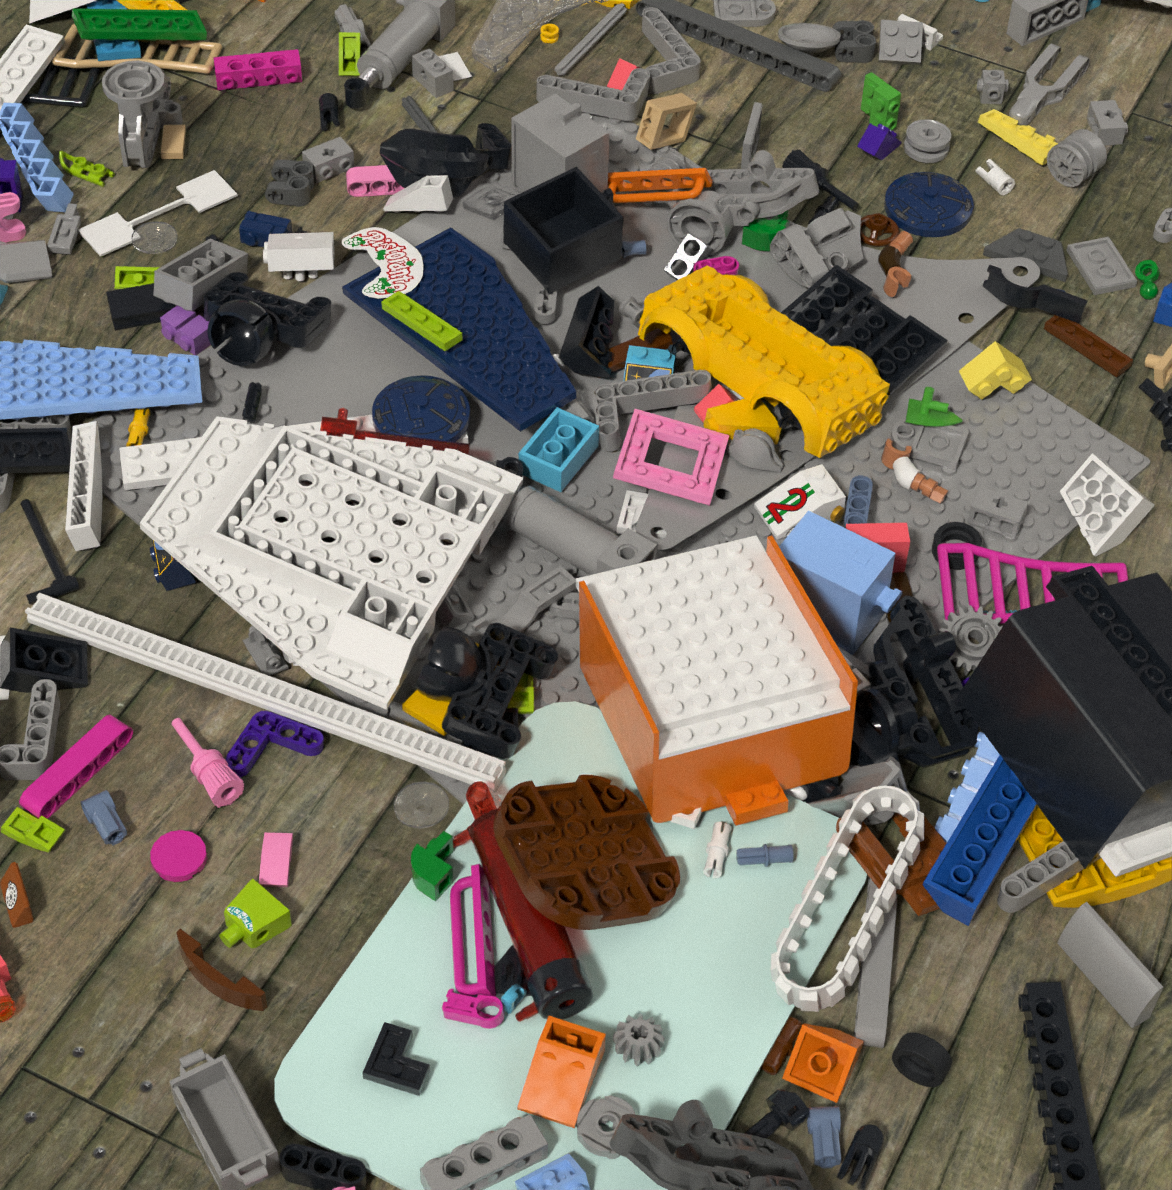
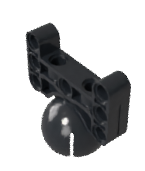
M241 272L230 273L204 295V319L209 321L207 332L210 344L216 349L226 339L232 337V340L217 353L226 362L237 366L252 365L263 359L273 345L274 335L277 341L287 343L291 347H306L330 325L331 300L326 297H314L304 304L248 287V276Z
M492 623L487 627L478 647L471 637L463 631L452 627H443L428 655L429 663L423 666L415 688L427 698L436 701H451L442 720V728L447 734L498 758L508 759L516 751L521 740V732L515 725L502 720L523 673L537 679L548 678L558 660V653L553 647L501 623ZM480 697H482L480 701L481 706L477 705Z

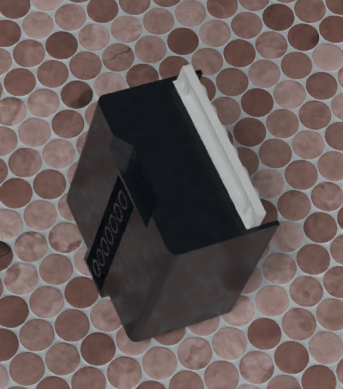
M1093 566L1053 576L1046 588L1055 598L1054 601L1013 613L1003 625L957 698L1020 780V783L1032 799L1035 800L1040 810L1075 857L1078 858L1084 869L1089 868L1096 857L1100 855L1115 877L1172 857V589L1158 573L1148 574L1108 586Z

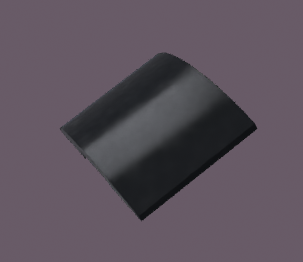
M835 265L784 309L781 314L786 315L798 325L806 328L807 331L823 339L830 346H851L864 352L874 362L881 379L890 384L887 395L890 396L947 344L948 340L911 315L905 319L872 296V288L840 266Z

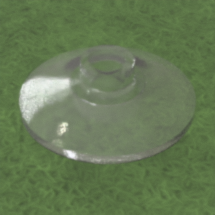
M159 221L142 224L132 234L133 246L140 252L147 254L166 252L176 244L178 239L177 231L172 225Z
M430 782L409 784L399 791L394 800L396 817L400 822L412 828L432 827L441 822L449 810V799L446 792L440 786Z

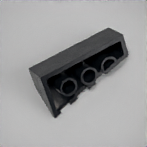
M599 285L578 299L558 358L574 373L609 378L611 376V369L608 367V362L612 360L609 343L613 341L610 326L613 325L614 300Z

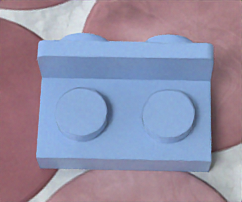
M569 1153L515 1181L517 1190H590L586 1172Z

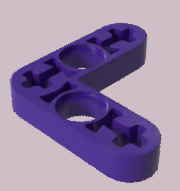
M259 711L251 718L225 760L239 777H243L249 773L269 741L307 756H316L324 749L323 735L317 729L270 711ZM287 729L295 732L291 737L281 736L282 731ZM248 740H255L258 742V745L253 748H247L244 746V743Z

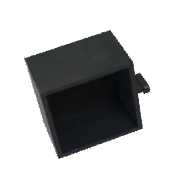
M574 167L504 201L503 243L511 249L543 285L547 293L551 294L621 259L624 217L613 206V191L608 188L604 190V193H601L578 167Z

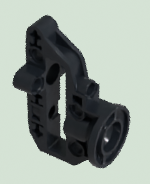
M905 596L891 612V622L874 644L873 653L875 661L869 664L870 678L867 679L871 683V688L863 689L857 693L855 710L881 735V740L883 742L886 741L890 753L896 751L898 758L903 757L926 768L965 756L969 752V748L977 743L978 725L957 698L963 685L950 661V657L956 650L953 635L949 631L936 633L919 600L912 596ZM899 641L907 655L903 661V671H901L893 654L895 651L891 645L892 642ZM920 681L950 743L949 746H940L926 716L918 719L914 707L918 699L910 683Z

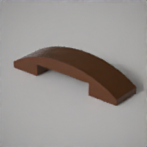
M182 929L176 932L182 958L189 971L202 986L217 997L233 1005L257 1011H264L267 1008L266 995L263 990L244 976L236 984L204 961L202 946L198 941Z

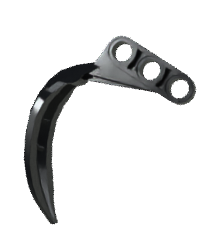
M481 123L477 127L476 148L466 135L435 133L411 128L400 130L382 142L379 153L396 182L403 188L410 186L425 176L448 175L453 198H456L465 192L472 180L482 175L488 169H508L510 167L512 144L495 125Z

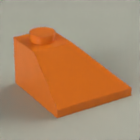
M803 1023L782 1079L837 1103L854 1070L864 1041L838 1029Z

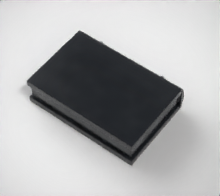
M154 283L106 291L115 330L161 322L160 317L175 307V304L167 303L163 299L154 296Z

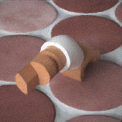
M888 438L881 461L886 467L894 470L898 484L909 491L912 489L916 492L921 490L922 495L942 503L948 490L938 486V482L931 478L927 480L926 476L921 474V470L914 466L909 459L912 450L911 446H906L905 451L897 450L892 446L893 441Z

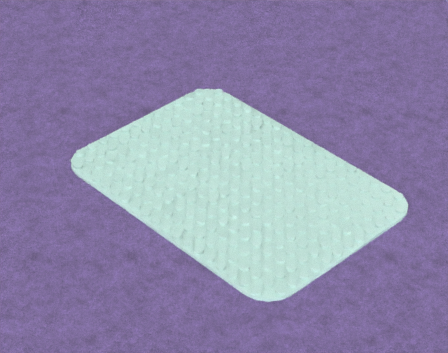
M573 701L555 702L535 710L518 728L521 732V740L513 756L508 759L498 758L506 762V774L495 793L476 787L445 831L453 836V853L445 861L453 867V884L435 902L420 892L411 878L284 1057L275 1077V1104L284 1122L299 1135L332 1153L361 1161L365 1165L367 1172L401 1190H425L421 1184L420 1168L426 1162L433 1158L440 1159L450 1154L457 1146L471 1144L477 1141L484 1133L488 1131L495 1132L505 1127L512 1119L517 1117L523 1118L530 1114L518 1110L517 1106L539 1038L547 1019L540 1016L532 996H524L512 1013L508 1014L504 1011V1020L500 1025L492 1029L446 1019L442 1011L443 1002H447L446 995L449 989H454V993L460 994L454 984L450 891L456 881L471 876L472 865L480 864L489 877L494 966L513 944H518L533 972L553 960L562 958L580 960L594 991L593 999L578 1014L562 1019L606 1034L605 1052L584 1105L592 1099L596 1101L605 1099V1096H615L629 1103L635 1115L673 1121L679 1107L689 1100H699L703 1103L712 1121L713 1128L726 1130L795 1008V1005H788L776 992L775 982L772 981L770 971L771 954L777 952L776 942L783 928H789L790 926L789 917L795 905L802 903L801 894L808 881L814 880V869L821 856L827 855L826 847L833 833H837L836 823L839 818L821 809L814 808L808 803L786 793L788 812L735 826L726 806L702 812L694 829L670 821L656 823L652 820L649 813L645 819L665 856L675 857L680 871V884L666 910L655 919L640 923L595 930H578L565 927L545 917L527 900L496 841L493 829L494 817L508 791L522 782L531 780L535 787L576 782L579 775H596L612 780L610 785L619 787L623 792L625 788L629 789L644 805L645 803L599 708ZM716 822H722V832L725 823L731 826V832L727 842L729 851L723 861L722 874L719 878H712L714 868H712L710 877H707L703 870L708 856L706 848L707 844L711 842L713 825ZM763 844H766L767 847L791 844L793 848V863L768 864V867H765L764 864L740 866L736 860V852L742 848L762 847ZM850 851L846 857H842L836 869L837 875L834 881L830 880L823 894L825 898L822 904L817 905L811 917L812 923L810 927L805 928L798 942L800 944L796 953H792L788 961L790 963V973L784 975L788 980L793 979L799 986L807 987L865 885L867 873ZM472 887L464 889L461 893L467 984L478 983ZM549 979L546 983V990L556 988L557 980ZM496 994V997L501 1001V997L504 994ZM569 1000L568 1006L571 1005L574 1002V1000ZM487 1006L481 1012L495 1016L499 1009L495 1006ZM641 1013L643 1020L653 1016L655 1020L654 1025H661L664 1045L661 1048L659 1057H652L649 1065L644 1060H640L639 1065L636 1066L634 1059H630L625 1063L623 1054H617L613 1036L617 1031L619 1021L626 1023L628 1015L633 1019H637ZM384 1022L412 1030L413 1037L404 1057L430 1064V1072L420 1096L363 1079L362 1072ZM533 1114L530 1115L548 1143V1158L485 1189L517 1190L516 1180L569 1153L586 1172L590 1190H668L657 1185L627 1157L620 1155L616 1159H609L589 1152L577 1139V1124L575 1128ZM608 1121L607 1124H599L603 1131L614 1130L612 1128L613 1122ZM513 1144L505 1145L504 1148L507 1150H513L517 1148V1146ZM479 1158L476 1160V1162L481 1164L490 1161L487 1158ZM454 1171L449 1173L448 1175L451 1177H459L462 1175V1173Z

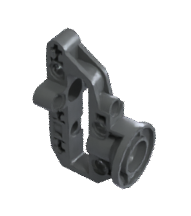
M689 1100L679 1107L673 1121L643 1115L625 1114L622 1116L609 1142L613 1151L627 1157L657 1185L668 1190H814L795 1153L766 1138L713 1128L712 1121L703 1103L699 1100Z

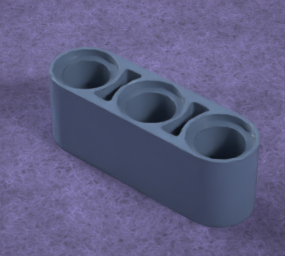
M855 476L850 482L844 528L846 524L867 523L873 487L872 480L867 476Z

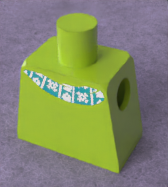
M252 879L225 908L224 917L228 928L219 936L222 942L229 948L240 939L250 948H257L292 926L290 910Z

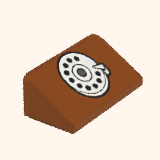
M12 862L1 879L0 886L13 928L32 923L34 918L18 863Z

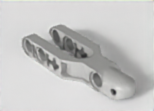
M1051 43L1026 71L1025 83L1023 85L1024 90L1020 93L1016 103L1011 107L1009 116L1018 120L1017 124L1028 125L1045 106L1061 102L1085 74L1090 58L1079 54L1054 85H1040L1039 82L1043 79V75L1048 69L1051 70L1053 63L1062 50L1060 46Z

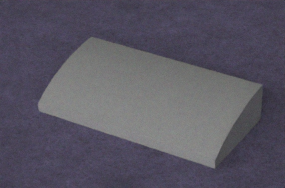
M1085 902L1072 916L1057 944L1129 1026L1134 1028L1150 1018L1163 990V986L1096 911Z

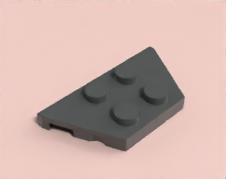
M1018 228L984 248L983 255L990 258L1024 257L1031 259L1040 268L1041 275L1066 282L1068 272L1061 241ZM1017 266V267H1020V268H1023V269L1028 270L1026 267Z

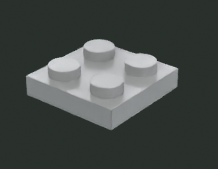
M881 20L878 63L920 65L923 22Z

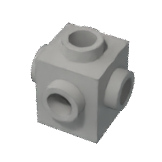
M982 70L981 79H977V91H979L981 104H1002L1004 92L1008 91V79H1005L1004 70Z

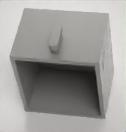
M556 93L511 118L512 185L527 191L574 167H578L601 193H604L608 185L609 132L580 111L581 105L576 102L571 105Z

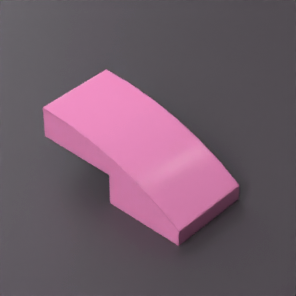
M264 833L259 884L262 887H288L293 833Z

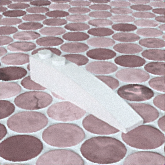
M97 421L75 425L72 429L65 531L75 551L98 547L101 541L102 467Z

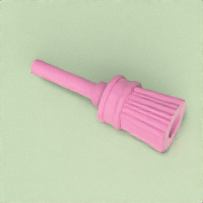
M181 718L174 719L171 723L194 755L190 767L191 772L196 776L198 782L204 785L215 806L220 808L221 806L231 805L233 801L239 798V795H242L244 781L228 766L227 761L218 750L203 749Z

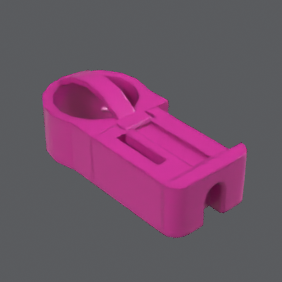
M449 989L446 995L447 1002H443L442 1011L446 1019L478 1025L486 1029L495 1028L504 1020L505 1013L502 1002L495 996L478 994L476 998L454 993V989ZM487 1006H495L499 1009L497 1015L492 1016L481 1012V1010Z

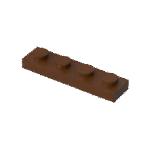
M1054 315L1045 322L1044 330L1115 377L1120 376L1132 366V358L1080 324Z

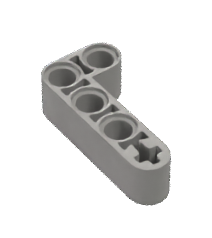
M39 680L33 685L24 744H7L0 747V776L5 780H36L52 766L60 711L57 687L52 680Z

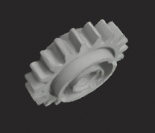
M969 605L966 613L959 607L956 614L950 612L947 617L948 620H943L942 628L939 629L938 633L949 631L955 639L956 650L950 657L951 663H956L955 671L963 667L964 675L966 676L970 669L974 671L1003 626H998L1001 621L1000 617L994 620L991 619L993 611H989L984 615L983 607L980 606L978 611L974 612L973 607ZM968 638H975L979 644L971 643Z

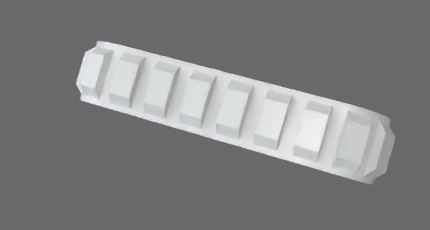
M887 785L872 787L869 790H864L853 799L852 808L844 812L839 822V832L833 833L826 847L827 855L821 856L814 869V880L808 881L801 894L802 903L795 905L789 917L790 926L789 928H783L776 942L777 952L771 954L770 971L772 981L775 982L777 994L788 1005L793 1004L801 1008V1011L819 1012L820 1009H825L828 1006L833 1007L845 997L846 986L853 985L859 973V961H865L872 947L871 937H877L884 923L883 913L890 912L896 900V889L902 888L908 876V866L914 864L920 852V842L924 841V813L919 811V802L908 791L904 792L895 786ZM881 811H892L906 817L909 820L906 822V831L909 833L905 841L900 842L897 848L899 853L893 865H888L885 871L887 876L881 888L876 889L873 895L875 900L869 912L863 914L861 918L863 923L856 937L851 938L848 944L850 949L844 961H839L836 967L838 972L830 981L817 987L807 988L799 986L793 979L788 980L784 975L790 973V963L788 961L792 953H796L800 946L798 942L805 928L810 927L812 923L811 917L817 905L822 904L825 898L823 894L830 880L834 881L837 875L836 869L842 857L847 856L849 852L848 846L854 834H858L862 827L860 824L866 817Z

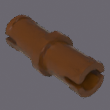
M789 1017L761 1066L766 1073L776 1075L786 1056L791 1055L794 1048L793 1044L802 1027V1023L799 1020Z

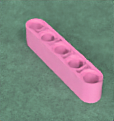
M386 165L353 167L346 172L347 191L354 197L394 195L404 189L396 182Z

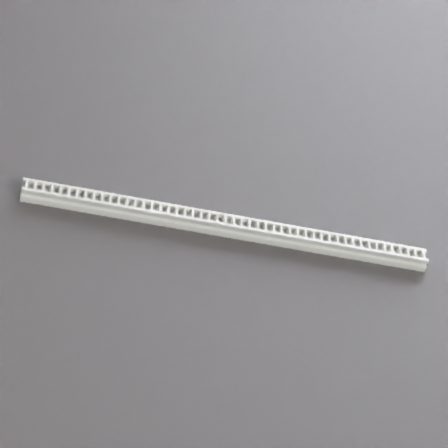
M39 593L36 596L37 601L33 607H27L25 613L28 614V623L72 639L86 641L88 645L492 793H495L506 774V762L50 596Z

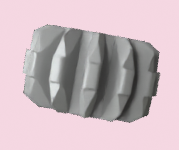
M640 1013L637 1019H633L628 1015L626 1023L619 1021L613 1041L616 1044L615 1051L617 1054H623L625 1063L630 1059H634L636 1066L639 1065L640 1060H644L649 1065L652 1057L658 1058L661 1054L664 1037L661 1025H654L655 1020L653 1016L643 1020V1015Z

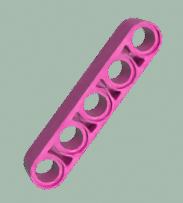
M106 715L22 793L19 800L20 806L37 818H40L42 815L48 819L130 742L133 729L113 715Z

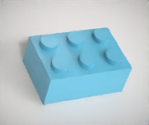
M557 407L519 452V460L523 465V476L562 492L598 447L599 425Z

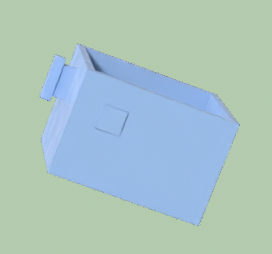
M809 510L779 546L836 645L851 655L856 652L885 612L889 613L901 597L902 591L890 589L895 552Z

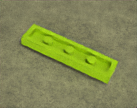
M400 291L381 301L384 311L444 351L463 340L462 332Z

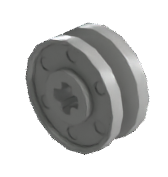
M923 119L914 121L907 127L904 150L910 158L919 162L935 163L947 157L952 135L946 125L935 120Z

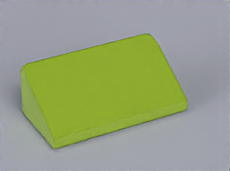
M116 266L114 289L154 283V271L160 267Z

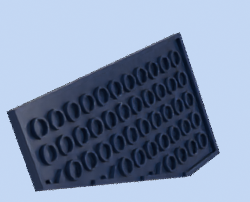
M451 227L415 246L422 256L423 276L418 285L412 291L405 294L462 332L463 340L450 349L442 350L384 311L381 301L386 298H372L362 293L363 288L379 276L381 272L380 266L342 286L345 296L520 432L551 414L557 407L561 408L577 398L574 386L566 373L562 372L538 328L534 327L523 309V304L496 266L495 259Z

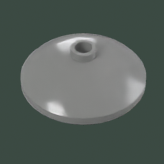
M813 23L788 24L778 30V37L784 44L809 55L820 53L836 46L841 38V34L834 28Z

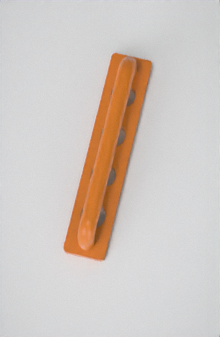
M706 168L608 173L607 187L613 191V203L677 201L698 197L703 188L711 187L713 180ZM693 188L690 191L616 194V192Z

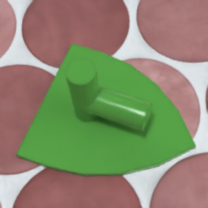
M925 387L922 401L909 398L906 415L907 423L924 426H949L963 421L948 410L949 403L932 400L934 388Z

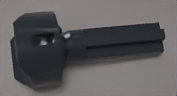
M777 1089L766 1099L771 1112L762 1117L744 1134L767 1138L781 1125L793 1131L805 1121L809 1110L796 1093Z

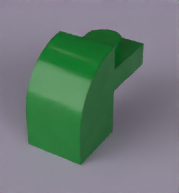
M788 210L773 216L771 220L757 218L750 222L748 226H744L742 244L755 250L770 251V244L777 232L789 227V221L787 220Z
M445 831L437 838H433L428 843L426 849L416 844L411 854L413 883L420 892L435 902L453 884V867L445 862L453 853V836Z

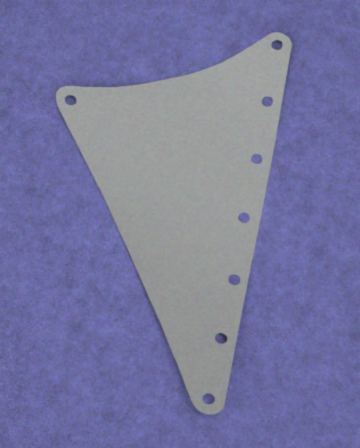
M771 216V217H764V218H765V219H768V220H771V218H772L773 216ZM789 221V226H792V225L795 224V223ZM733 226L723 247L715 254H712V258L731 256L737 259L739 262L737 275H742L756 282L768 297L770 306L781 313L809 288L800 285L790 278L777 264L771 251H759L743 245L744 226ZM861 245L864 259L848 269L847 272L872 288V296L905 319L909 315L913 316L948 340L947 344L890 396L888 395L884 405L946 359L1007 306V304L1001 302L983 287L984 281L988 280L989 272H987L989 265L1001 268L1002 274L1006 279L1024 287H1029L1038 280L1040 276L1038 265L1031 259L1024 257L936 260L902 255L900 261L901 268L907 270L912 276L908 287L903 288L899 284L896 295L890 297L884 292L883 286L886 275L878 264V257L881 251ZM1017 266H1023L1028 269V273L1025 276H1017L1013 273V269ZM962 313H969L973 316L974 320L971 323L965 324L960 322L958 317ZM691 359L689 371H694V369H693V360H692V359ZM711 376L713 389L718 384L727 388L726 385ZM764 397L760 398L777 421L782 419L779 404L774 407ZM698 403L677 407L674 420L704 428L703 422L694 412V407ZM789 425L785 429L781 428L778 444L774 445L778 457L779 453L783 450H789L795 454V458L792 461H784L780 458L784 465L781 472L747 467L725 452L710 506L650 489L636 524V533L657 544V550H666L682 542L815 457L804 450L803 431L793 425ZM666 442L658 466L692 475L699 451ZM718 489H726L731 493V498L722 500L716 496L715 492ZM654 527H661L666 531L667 535L662 539L655 538L651 535L650 530Z

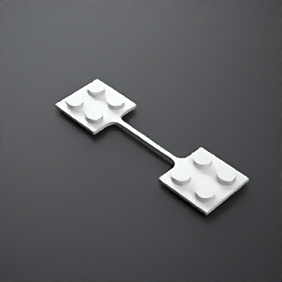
M213 170L176 186V189L184 198L135 218L130 222L125 221L117 212L78 229V232L101 257L140 240L139 235L132 229L139 223L182 204H191L201 213L238 195Z

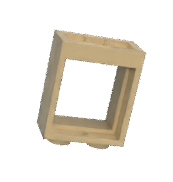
M683 93L647 100L636 140L650 150L685 142L697 103ZM673 113L669 129L662 130L667 114Z

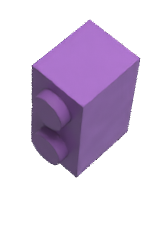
M177 305L160 317L161 331L164 337L177 343L183 350L189 351L193 355H198L211 345L207 332L209 321H206L200 315L196 316V312L184 310Z

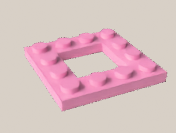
M634 409L613 478L710 506L729 435ZM651 438L699 451L693 474L689 475L644 462Z

